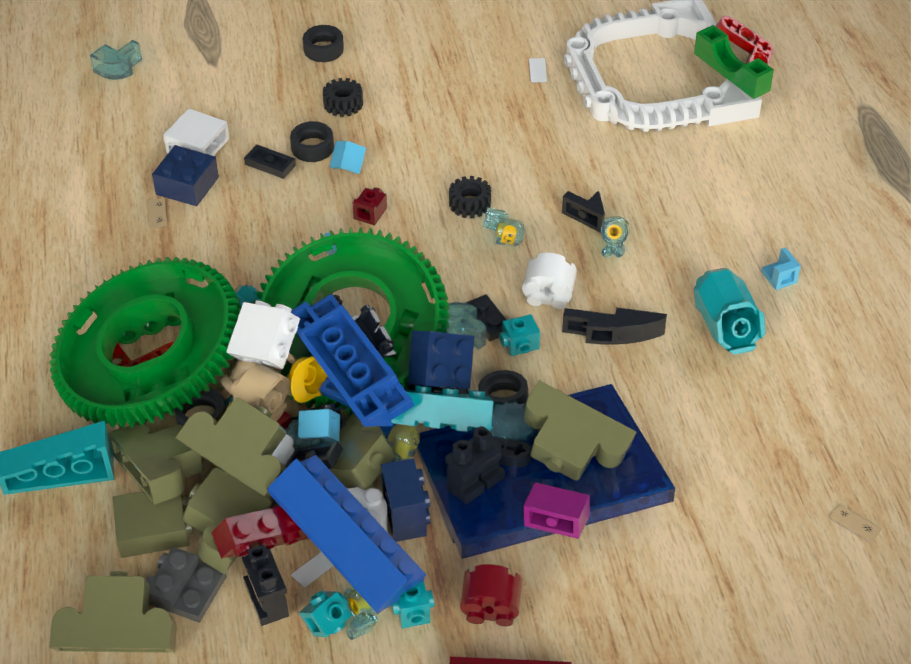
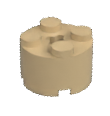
M252 362L241 379L236 380L232 384L230 394L233 395V400L240 398L254 408L261 405L272 413L270 418L277 421L288 405L284 403L286 395L291 396L292 394L291 380L263 364Z

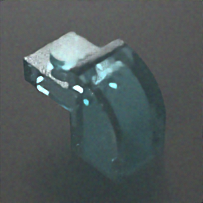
M132 40L119 50L105 44L90 54L94 73L106 79L118 80L133 75L132 67L142 61L139 43Z
M462 302L449 303L450 309L448 312L450 313V319H448L450 328L446 329L447 332L475 336L474 347L478 350L485 346L486 327L480 320H477V308Z

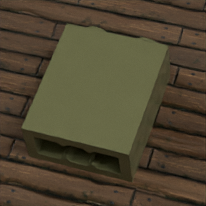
M143 491L112 497L116 540L121 558L170 550L172 547L181 548L189 546L188 535L193 534L192 526L182 520L188 504L187 495L182 496L181 494L155 505Z

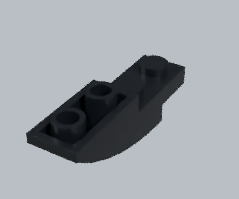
M616 307L615 314L564 308L562 333L585 335L586 343L618 345L637 343L665 335L667 314Z

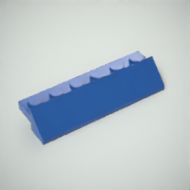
M332 294L312 306L306 301L291 310L292 314L300 318L296 334L364 427L393 426L392 419L414 406L412 399L398 382L395 373L344 306L340 305Z
M316 455L302 462H299L296 458L268 487L267 492L377 614L398 602L404 592L424 581L426 573Z

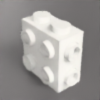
M188 109L163 135L167 153L170 152L174 145L214 156L229 140L227 121L192 109Z
M256 301L255 304L244 302L226 353L244 362H257L265 366L283 369L300 318L291 313V308L281 304L271 307V305L262 301Z

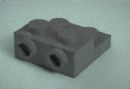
M172 547L169 554L163 553L158 561L159 570L156 575H150L146 579L150 584L149 605L200 623L225 581L226 574L221 573L210 565L201 563L198 555Z

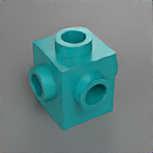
M532 314L502 321V332L499 333L502 347L507 348L510 356L540 349V330Z
M423 581L404 592L399 601L392 605L393 614L399 615L402 629L430 623V608L435 607L432 590L426 591Z
M324 590L311 596L309 599L310 603L298 612L313 636L326 638L330 634L341 631L346 626L345 621L352 616L348 609V601L341 593Z

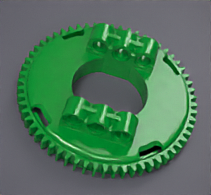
M350 227L349 233H344L341 228L339 234L335 235L330 230V236L327 237L320 233V239L315 240L311 237V243L307 245L302 241V248L299 250L293 246L294 253L292 255L285 253V261L278 259L279 268L271 267L273 275H265L268 283H260L263 292H256L260 300L253 301L254 304L256 301H262L271 305V307L281 304L293 310L306 301L312 306L330 294L333 295V292L344 288L361 287L378 293L390 306V315L384 328L390 338L394 340L393 350L396 353L395 356L383 359L391 366L398 382L404 384V389H408L410 385L415 388L416 385L408 384L412 330L448 333L446 329L450 328L448 319H450V313L448 312L450 307L447 301L448 297L445 292V286L440 275L437 274L435 266L431 265L429 259H425L423 252L418 253L416 246L410 248L408 241L402 243L399 236L393 240L390 232L384 237L381 230L374 235L371 228L367 233H364L360 227L358 233H354ZM333 245H336L337 250L335 254L317 261L309 258L310 254L314 257L322 252L333 249ZM423 283L428 288L431 299H435V304L429 302L422 286ZM295 333L289 353L297 359L311 357L312 354ZM285 364L281 374L287 377L292 364ZM291 394V396H289V398H290V400H293L294 397H293L292 394ZM322 394L305 402L308 409L315 404L316 410H321L320 406L336 403L337 408L346 407V405ZM348 407L346 409L347 414L351 415L352 409Z
M166 257L163 262L160 258H157L155 263L148 260L145 265L139 262L138 267L133 268L130 265L129 270L123 271L120 269V274L116 276L112 274V278L108 281L103 279L104 283L99 287L95 285L94 291H87L88 296L85 299L80 298L81 303L79 305H73L74 311L67 313L69 319L62 320L64 327L58 328L59 335L54 337L56 343L51 346L53 351L50 353L52 359L49 362L51 365V378L59 396L73 413H77L80 418L84 417L86 421L91 420L94 424L105 421L112 428L117 423L121 428L125 426L126 422L130 427H133L135 422H139L141 426L147 420L153 423L156 416L163 420L164 413L169 412L172 416L174 415L175 408L178 407L182 411L184 403L193 404L192 398L194 396L201 398L200 392L202 390H210L207 386L209 383H217L214 378L216 375H224L221 368H229L230 365L227 360L235 358L226 353L242 306L235 290L227 279L216 269H212L210 265H204L203 262L197 263L194 259L188 261L187 258L180 260L178 257H175L173 261ZM188 278L199 282L206 280L208 285L201 288L187 282ZM92 312H94L97 318L84 334L79 335L77 333L78 329L83 327L93 314ZM168 325H181L176 341L163 355L133 367H121L113 364V352L117 342L132 344L138 341L140 336L144 334L155 335Z

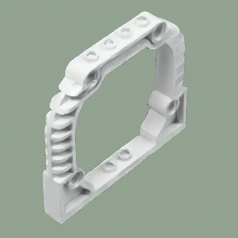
M670 0L652 3L651 11L643 8L638 13L631 10L626 15L619 12L614 17H611L609 14L604 15L603 19L596 17L591 23H585L579 32L577 31L576 36L567 41L566 54L564 55L565 66L569 67L571 78L577 83V90L583 96L585 107L589 108L593 118L598 121H609L614 125H617V122L624 124L626 129L634 130L635 127L640 128L642 132H648L649 129H654L657 132L662 131L664 127L674 129L676 125L681 127H687L688 123L698 125L704 120L708 126L759 118L762 102L760 96L755 99L751 98L728 79L719 87H706L702 95L660 103L640 104L624 100L622 94L617 89L605 86L594 64L595 48L600 44L613 40L649 34H658L665 38L681 35L696 40V32L711 25L716 26V22L703 0Z

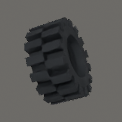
M338 78L339 81L337 82L333 79L331 83H326V87L324 86L322 91L324 109H327L329 114L332 113L333 116L340 114V117H344V114L351 116V112L356 114L358 110L362 109L363 90L361 84L356 83V80L350 82V78H346L345 81H342V78Z
M464 176L462 181L456 179L455 183L452 182L449 187V207H451V211H455L457 216L462 214V218L470 215V219L474 218L476 214L478 217H481L482 212L486 214L491 207L490 184L488 185L486 180L482 181L480 177L475 180L474 176H470V179ZM466 196H474L475 198H465V197H466Z

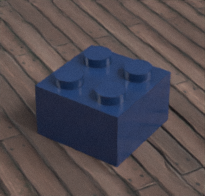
M174 145L152 173L156 195L198 206L219 178L216 156Z
M412 330L408 384L470 389L475 336Z
M414 458L381 464L383 498L387 504L388 521L393 539L398 542L427 536V525L431 524L428 509L430 507V498L428 491H424L422 487L424 485L422 469L416 468Z

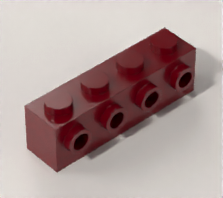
M281 506L225 518L211 532L221 559L247 555L249 549L260 545H265L266 549H272L275 546L284 544L288 546L301 540L309 539Z

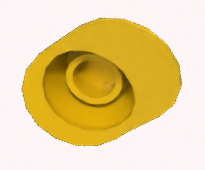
M313 356L301 357L296 360L291 367L290 373L287 375L291 380V392L295 401L304 403L321 395L318 389L327 378V375Z

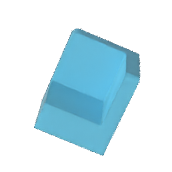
M336 141L330 168L344 169L359 174L366 147L349 141Z
M785 247L780 249L778 262L762 267L761 272L775 290L797 283L801 265Z
M330 409L299 411V438H322L328 442H339L340 414Z

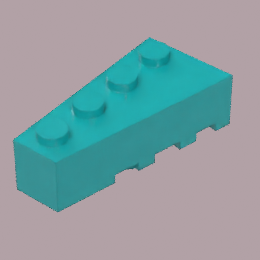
M416 385L415 390L404 389L412 399L414 406L391 420L394 424L417 426L418 423H423V426L439 429L449 425L451 426L450 428L458 431L472 430V427L484 426L491 431L493 400L489 396H485V391L469 390V394H458V389L442 388V392L431 391L430 386Z
M105 421L0 452V485L4 495L114 480V456Z

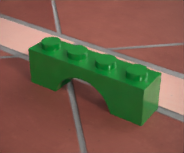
M715 25L696 32L694 54L753 99L771 90L773 68L759 58L747 64L739 60L731 49L728 35Z

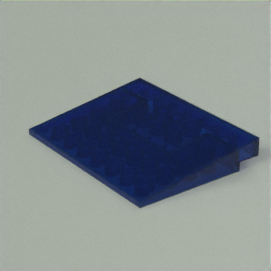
M612 384L568 396L636 431V435L624 459L618 466L614 468L604 467L597 461L596 456H593L579 480H573L560 472L551 471L544 463L531 457V462L525 467L515 468L499 465L505 469V478L488 490L484 487V493L470 503L465 504L448 491L447 467L449 465L445 462V456L453 452V444L457 441H469L474 437V430L477 428L472 427V430L458 431L450 428L451 426L448 425L445 428H436L416 433L417 453L451 540L456 544L461 559L556 534L524 526V504L535 483L590 495V516L586 525L674 502L675 486ZM524 410L511 417L492 416L491 432L493 437L523 441L529 444L532 450L538 433H535L534 428L525 423L523 418Z

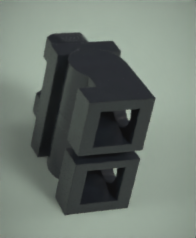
M484 426L475 429L474 437L469 441L459 440L454 443L453 452L445 456V462L449 465L447 467L448 491L465 504L470 503L484 493V487L488 490L505 478V469L499 466L502 446L493 439L492 432Z
M260 545L249 549L248 555L242 557V562L247 572V575L243 576V580L261 626L289 617L287 600L284 595L287 594V588L270 548L266 549L265 545Z

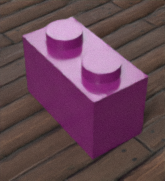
M539 483L534 484L524 504V526L576 539L580 538L590 516V495Z

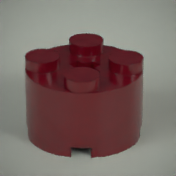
M476 565L475 571L469 572V569H467L464 573L460 602L461 611L467 615L466 620L472 624H482L484 620H490L504 627L513 625V620L519 615L522 577L517 572L515 576L508 574L509 568L500 565Z

